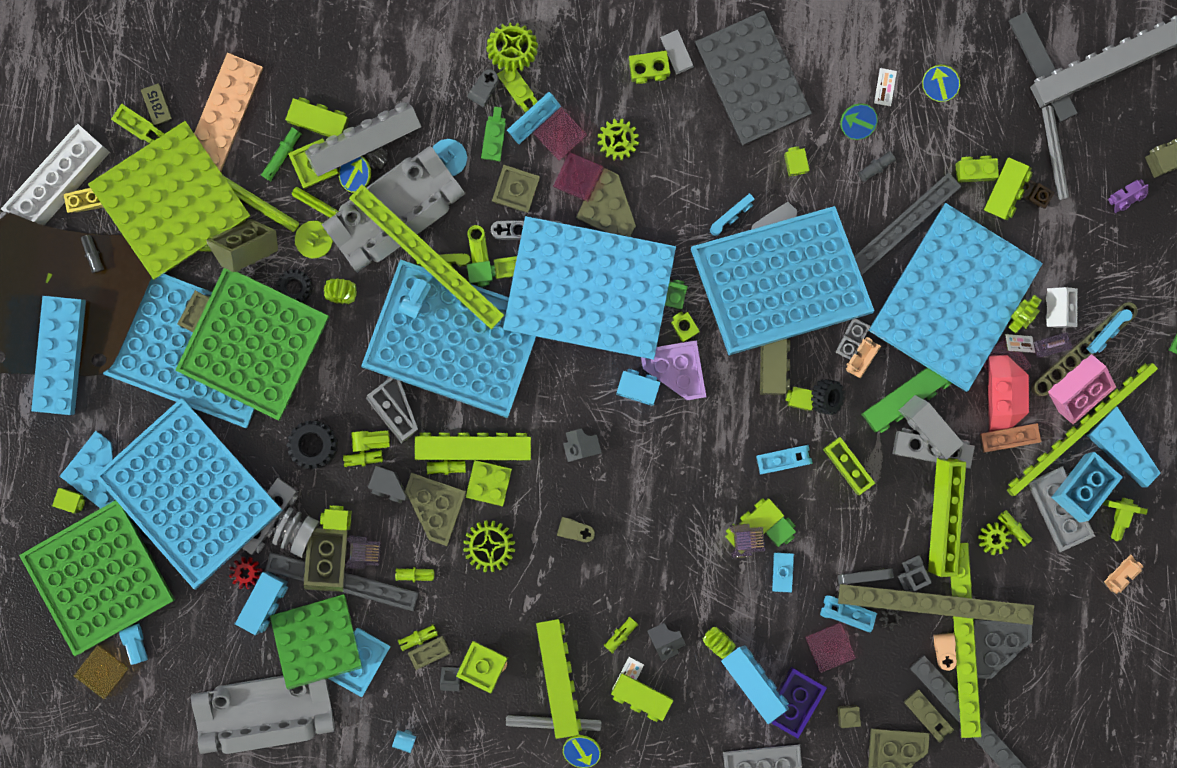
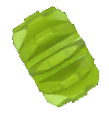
M338 278L326 281L324 286L325 299L341 304H350L355 300L357 293L355 283Z
M994 523L993 527L991 524H987L988 531L984 528L981 529L984 536L979 535L978 539H984V541L979 543V546L986 545L984 548L985 553L991 549V555H995L996 550L999 554H1003L1002 547L1006 550L1009 549L1005 543L1012 541L1011 539H1006V536L1011 533L1010 531L1004 532L1005 525L999 528V523ZM997 534L998 542L992 543L993 539L991 538V536H996Z
M717 627L708 630L703 638L705 645L722 659L731 654L736 647L735 643Z

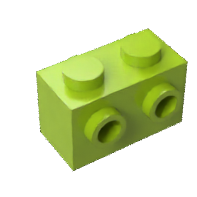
M981 156L980 159L973 160V157H963L961 161L956 163V179L958 183L995 181L999 178L998 158L992 159V156Z
M330 506V509H325L324 513H321L320 524L323 525V529L350 530L352 511L343 510L344 506Z

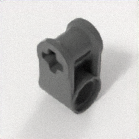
M491 69L485 70L471 88L467 98L484 108L499 83L496 72ZM493 75L494 81L487 83L486 77Z

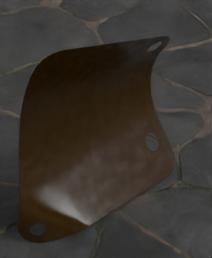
M0 211V350L5 354V360L0 363V373L35 374L43 296L86 300L79 376L100 375L114 364L152 278L123 235H99L61 230L38 224L9 212ZM85 235L92 236L96 250L100 252L99 257L104 268L100 272L92 273L88 259L84 256L86 252L81 237ZM48 273L52 274L50 280L46 283ZM96 354H103L106 357V363L101 367H96L92 364V357Z

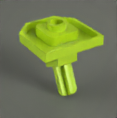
M1122 498L1121 501L1116 500V502L1105 500L1102 505L1116 508L1114 516L1115 525L1111 538L1115 541L1122 540L1126 527L1129 528L1133 513L1147 515L1148 509L1138 507V505L1133 504L1134 500Z

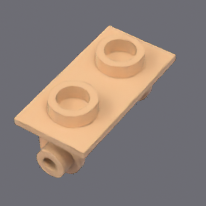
M868 337L863 339L857 349L858 354H854L849 363L846 364L847 372L861 378L881 346L874 343Z
M1130 555L1108 576L1104 583L1111 592L1115 594L1121 593L1130 583L1126 578L1129 577L1133 580L1142 572L1143 565L1140 562H1136L1133 556Z

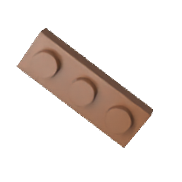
M1038 423L980 434L983 453L1041 442Z

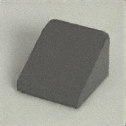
M441 667L440 690H460V678L456 677L460 668Z

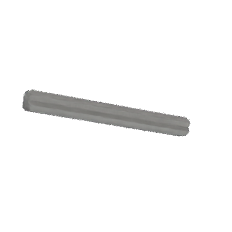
M1046 106L1042 108L1057 196L1058 199L1062 200L1067 199L1069 193L1054 110L1052 106Z
M512 715L506 717V726L554 729L553 720L550 717ZM580 719L582 730H601L600 720Z

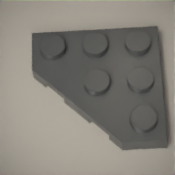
M974 620L978 678L992 679L1021 650L1027 647L1032 642V625Z

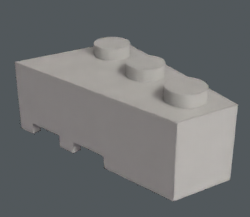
M390 377L369 393L366 399L402 444L415 434L418 428L400 380Z
M915 395L898 410L906 418L908 424L919 432V437L926 444L929 443L931 445V451L938 458L942 456L948 459L963 445V442L931 404Z

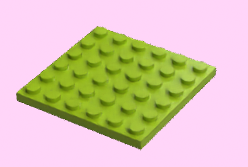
M186 121L88 183L153 280L207 246V239L229 230L251 217Z

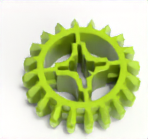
M510 22L507 27L502 23L501 29L496 27L495 33L491 32L490 39L487 40L488 46L486 48L489 53V60H492L493 65L498 64L499 70L505 67L506 72L512 69L515 73L516 68L523 71L524 66L529 68L530 62H534V56L538 54L536 36L532 35L531 29L527 30L525 25L520 28L519 23L512 26ZM500 42H502L503 47L502 50L499 52L497 46ZM526 43L528 48L526 52L523 54L521 48L523 47V44Z
M486 520L484 521L485 527L477 523L479 529L476 530L474 527H471L470 529L474 534H466L471 539L470 541L464 540V544H469V548H464L463 550L464 552L470 551L466 559L472 557L474 560L470 564L473 565L477 562V570L480 569L481 565L484 566L483 572H487L488 566L491 567V572H494L495 565L501 570L502 566L500 563L503 562L507 566L508 562L505 558H513L508 554L509 552H515L514 548H510V545H514L515 541L509 542L508 540L513 537V534L506 536L505 533L509 528L506 527L502 531V523H499L498 527H494L495 521H492L491 526H488V521ZM490 530L498 532L504 541L495 542L491 537ZM484 531V543L474 545L477 535ZM488 537L491 544H499V546L492 548L491 556L488 549L479 548L487 544ZM505 547L503 556L494 562V551L497 548ZM474 551L486 552L489 562L480 560Z

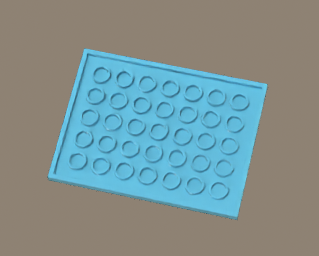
M945 203L868 331L967 392L1043 263Z
M835 206L691 247V252L728 355L874 312Z
M525 216L503 330L654 360L676 246Z
M400 259L361 367L508 418L536 336L503 330L509 297L472 285L504 314V317L491 330L425 268ZM418 278L428 282L431 285V289L415 320L398 311Z
M166 274L161 275L155 280L151 278L114 364L103 374L175 402L183 398L191 408L248 428L255 410L254 408L175 371L193 332L177 323L195 290L208 297L211 296L212 292Z
M183 398L179 399L95 475L99 482L195 590L283 511Z

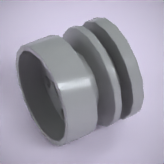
M289 507L276 526L272 544L277 546L283 539L281 548L285 549L290 542L292 543L290 552L303 558L307 550L309 538L314 529L319 527L320 521L308 516L302 523L300 522L302 513L297 512L295 517L292 518L295 509Z

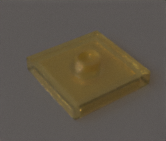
M97 645L75 673L74 677L102 699H106L129 668L101 646Z

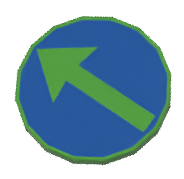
M854 104L842 114L840 121L841 129L850 139H865L876 129L878 122L877 114L868 104Z

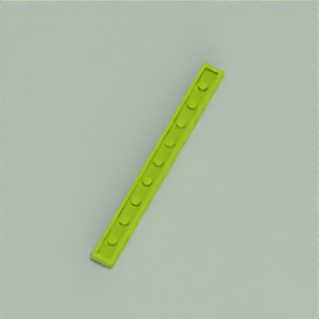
M361 185L350 196L349 199L491 330L504 317V314L366 187Z
M1145 363L1139 367L1137 375L1128 377L1122 383L1124 386L1120 390L1115 389L1108 395L1110 399L1105 403L1103 401L1094 408L1095 412L1092 415L1087 414L1080 420L1081 424L1077 428L1072 427L1066 432L1067 437L1062 441L1060 439L1051 446L1053 449L1048 454L1046 452L1041 454L1037 458L1039 462L1034 466L1029 465L1023 471L1024 475L1018 479L1016 477L1008 484L1010 487L1007 489V492L1011 496L1017 495L1158 368L1153 363L1148 365Z
M960 543L957 576H951L952 597L972 599L969 543ZM953 616L961 738L982 737L974 619Z

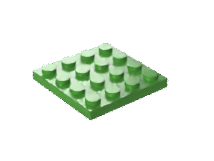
M344 594L270 616L285 685L288 690L363 668Z

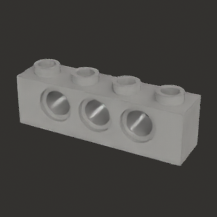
M902 428V432H896L892 454L937 463L938 457L930 452V444H926L919 435L913 434L914 430ZM913 439L919 441V448L917 450L912 449L910 446V442ZM961 440L963 445L957 450L956 456H950L949 458L965 461L966 469H971L975 446L970 445V441Z
M276 479L267 493L273 500L277 496L282 497L283 505L280 508L283 511L261 530V536L258 539L253 537L243 546L244 550L251 555L256 552L260 553L265 546L263 541L267 536L270 538L276 529L274 526L277 521L286 513L287 507L289 505L293 506L298 499L296 495L299 492L282 479Z

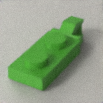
M494 107L493 117L488 116L481 159L501 161L506 123L505 118H501L502 108Z

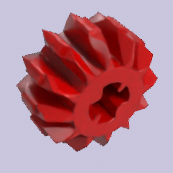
M241 557V563L238 560L234 561L237 567H230V570L235 571V573L230 574L229 577H236L232 583L235 585L240 582V589L244 585H246L247 589H251V583L255 586L257 583L255 579L260 578L257 572L263 571L262 568H255L259 565V562L256 561L252 564V557H249L247 562L245 557ZM243 568L244 570H250V572L248 573L249 577L242 576V574L244 573Z

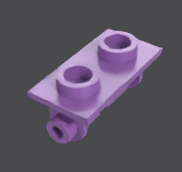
M1135 180L1125 186V189L1128 191L1127 194L1123 189H1120L1110 195L1108 201L1111 205L1115 204L1114 212L1124 211L1132 203L1143 200L1148 194V184L1145 185L1142 180Z

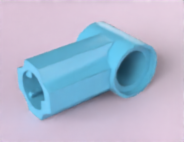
M417 278L408 296L404 297L398 311L416 320L423 307V302L431 289V285Z
M134 624L119 631L122 644L126 646L131 665L148 660L142 641L143 633L140 625Z
M398 730L392 747L411 753L416 736H413L409 730L404 732Z

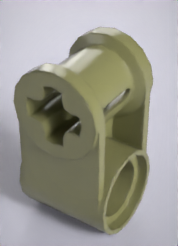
M562 517L557 536L581 542H590L595 537V531L589 525ZM588 528L591 537L583 539L581 531H585Z

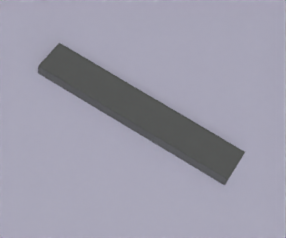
M1027 12L1010 19L1008 22L1036 77L1045 76L1047 78L1051 76V72L1056 69ZM1069 95L1050 103L1059 122L1077 114Z

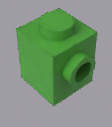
M490 261L467 264L470 284H478V287L489 286V282H493L492 277H495L496 273L495 266L491 265Z
M782 517L765 533L779 547L781 544H788L795 538L793 534L796 531L793 529L795 527L794 523L789 518L785 520Z

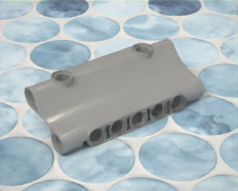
M431 146L413 158L404 159L400 164L367 187L377 199L416 234L446 214L449 210V204H453L465 195L463 189ZM351 200L342 204L338 213L321 224L357 273L369 265L372 260L379 262L401 247Z
M284 676L220 685L213 691L191 694L200 754L217 752L221 749L223 753L231 754L307 741L315 737V734L335 732L327 679L288 690L285 685Z

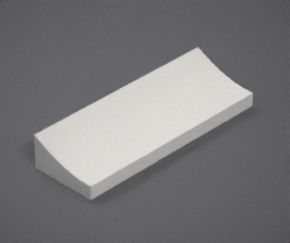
M77 124L5 203L1 210L45 225L65 203L64 194L75 192L110 152Z

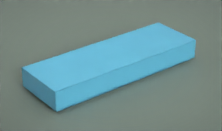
M548 92L509 127L507 131L520 144L557 111L561 105Z

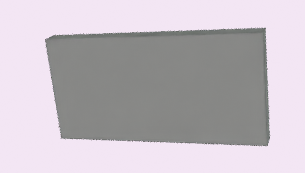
M1063 466L1033 479L1028 484L1059 552L1095 537L1089 521L1079 523L1051 498L1068 477Z
M800 744L723 751L724 768H802Z

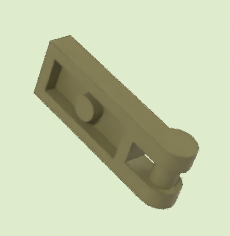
M919 689L904 701L939 743L944 740V736L954 731ZM940 723L943 728L937 731L935 727Z

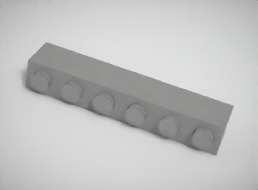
M408 102L397 104L390 111L379 113L373 119L362 121L361 125L345 129L338 136H330L325 142L310 146L305 153L313 171L317 176H320L420 128L421 125L413 107Z

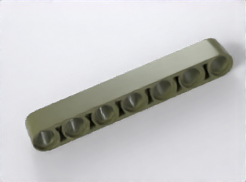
M1128 302L1118 306L1033 382L1031 386L1033 394L1039 397L1048 395V391L1055 384L1059 383L1069 372L1073 371L1084 359L1092 354L1089 351L1086 355L1081 353V346L1084 344L1088 347L1095 339V333L1101 332L1118 312L1123 311L1124 307H1128L1132 312V318L1129 321L1123 322L1118 327L1119 330L1124 328L1136 317L1138 312L1136 305ZM1068 357L1074 360L1073 367L1067 366L1066 359ZM1053 370L1059 371L1060 378L1058 380L1053 379ZM1040 382L1046 386V390L1043 393L1038 390Z

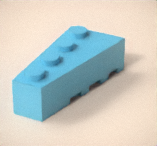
M1117 406L1086 434L1141 487H1148L1160 474V471Z
M746 646L737 648L721 661L767 724L772 723L789 710L787 706L789 703L783 695H779L774 682L768 679L764 669L757 663Z

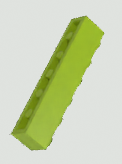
M420 433V436H415V460H531V437H527V433H516V437H508V433H496V437H489V433H477V437H469V433H458V437H450V433H439V436H431V433Z
M937 458L928 572L940 577L957 576L966 462L955 458Z
M559 619L536 623L555 737L559 739L579 735L578 731H581L582 727L580 719H576L575 712L579 711L577 700L572 698V692H575L574 681L569 680L568 674L572 673L570 661L566 662L565 654L569 653L567 642L563 643L562 635L565 634L564 623H560Z

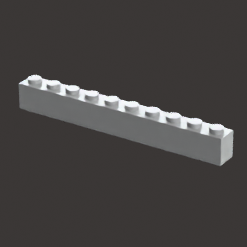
M1177 15L1172 17L1171 22L1167 24L1163 21L1155 25L1154 29L1149 32L1145 29L1137 33V37L1133 39L1127 37L1121 40L1120 45L1116 47L1112 44L1102 49L1103 52L1098 55L1094 52L1086 56L1085 61H1074L1065 70L1059 68L1051 72L1052 75L1047 78L1041 76L1035 79V83L1030 88L1039 107L1048 105L1176 47Z

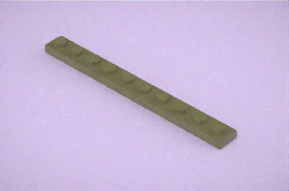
M842 584L839 586L838 604L1033 625L1034 605Z

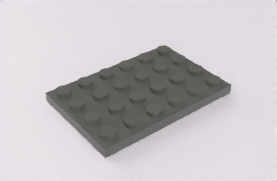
M764 11L695 41L697 50L742 146L812 114Z

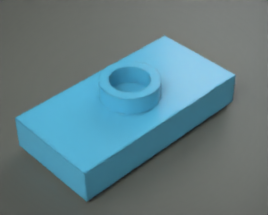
M774 553L772 591L792 592L794 554Z

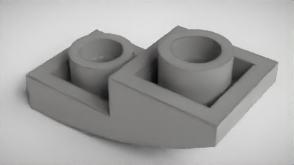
M678 30L660 37L676 75L694 67Z
M857 318L852 319L836 353L851 360L853 355L857 354V349L865 338L870 325Z

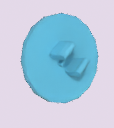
M444 139L433 146L434 151L452 176L462 172L467 162L466 150L462 144L456 140Z

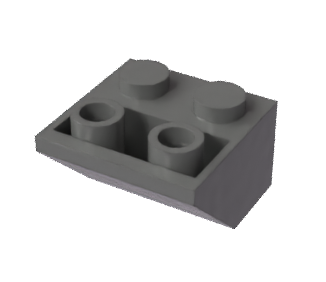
M375 466L368 486L369 489H372L371 493L384 497V494L389 495L390 500L402 503L403 500L407 501L408 496L398 474L394 471Z

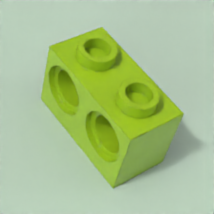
M667 51L629 56L632 82L636 81V84L647 83L649 79L663 81L666 80V77L670 76ZM662 63L664 69L657 71L654 69V64ZM641 65L645 68V72L638 74L635 71V67Z

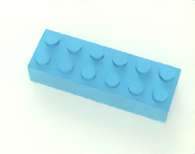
M51 296L42 297L31 411L65 415L75 414L86 300Z

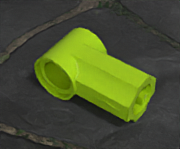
M474 225L468 230L472 263L489 261L484 229ZM475 230L481 231V238L473 239L471 237L472 232Z
M360 431L351 433L353 452L390 447L389 431Z

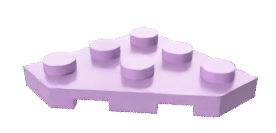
M697 340L656 347L654 360L641 357L643 370L657 377V380L684 399L693 400L706 397Z

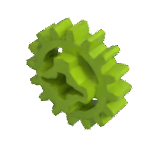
M613 119V124L607 121V128H600L603 134H598V138L602 139L598 142V145H603L600 151H606L607 158L612 155L614 161L616 157H619L622 161L624 155L628 158L630 157V151L635 153L636 149L633 146H638L639 142L634 139H637L639 135L633 134L636 128L630 129V122L625 125L623 124V119L620 120V123ZM613 128H621L618 131L611 130ZM627 132L631 137V143L626 140ZM621 134H622V138H621L622 143H621V142H618V143L615 144V146H614V142H615V138H614V137L618 138V137L621 136ZM605 137L610 140L611 144L609 147L606 145ZM616 149H624L622 152H615Z
M1033 295L1029 301L1024 299L1011 315L1013 321L1008 328L1015 333L1021 327L1026 329L1040 312L1037 307L1042 300L1036 295Z

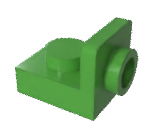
M673 280V282H669L665 306L682 310L688 287L684 285L683 281Z

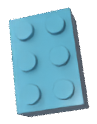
M1091 452L1082 457L1051 498L1079 523L1089 521L1122 479V476L1099 455Z
M268 571L262 572L235 625L254 635L265 632L270 623L268 621L269 616L274 615L279 607V604H277L278 599L283 598L288 590L286 586L288 582Z

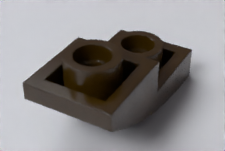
M1030 179L1023 186L1024 194L1022 198L1046 209L1055 192Z

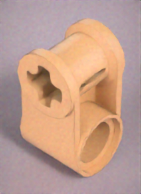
M954 633L935 634L934 646L938 666L948 671L954 669L957 663ZM946 656L948 659H951V663H948V667L946 666V664L942 663V660H945Z

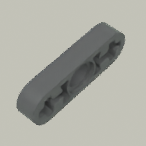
M893 568L839 574L837 576L840 585L894 578Z

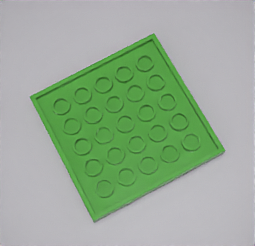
M224 268L175 371L280 421L330 316L248 276Z
M116 500L19 555L74 657L175 601L128 513Z

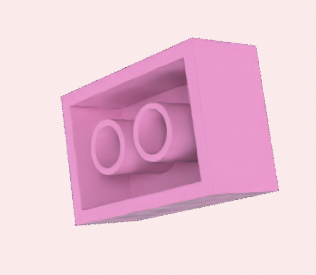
M1091 354L1059 383L1055 384L1048 393L1058 412L1070 423L1074 424L1112 392L1116 385L1107 367Z

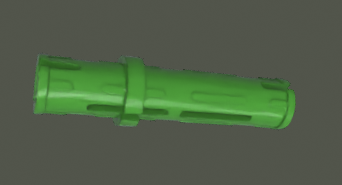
M291 127L285 139L280 141L278 150L263 173H261V176L270 182L272 181L288 153L294 150L293 146L302 133Z

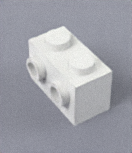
M1068 287L1047 288V327H1077V289Z

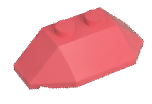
M1008 355L988 356L989 432L1013 428L1029 413V375Z

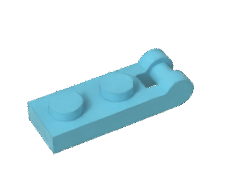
M749 193L714 222L710 228V233L713 236H718L724 225L727 223L731 225L739 218L737 214L742 210L745 213L753 207V196Z
M1130 310L1118 312L1086 349L1092 354L1097 351L1100 353L1107 346L1105 342L1109 337L1114 338L1120 331L1118 327L1123 322L1129 321L1132 318V312Z
M809 445L756 456L760 475L812 464V458H809L808 453L810 450ZM795 453H801L802 460L797 461Z
M825 596V606L821 609V616L835 619L867 632L873 630L876 612L859 606L838 604V598ZM832 606L838 607L837 611L832 610Z

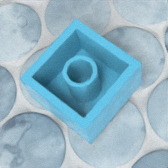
M628 369L627 372L623 371L616 395L653 406L660 386L657 377L651 375L642 377L638 375V371Z

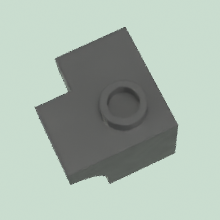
M582 428L566 433L568 442L563 443L568 462L601 454L597 435L588 436L583 432Z
M920 554L902 562L905 572L899 574L898 578L905 591H916L932 583V578Z
M665 623L647 631L661 661L679 654L677 649L686 645L680 631H670Z

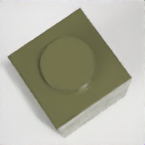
M859 706L837 707L839 726L841 728L861 727Z

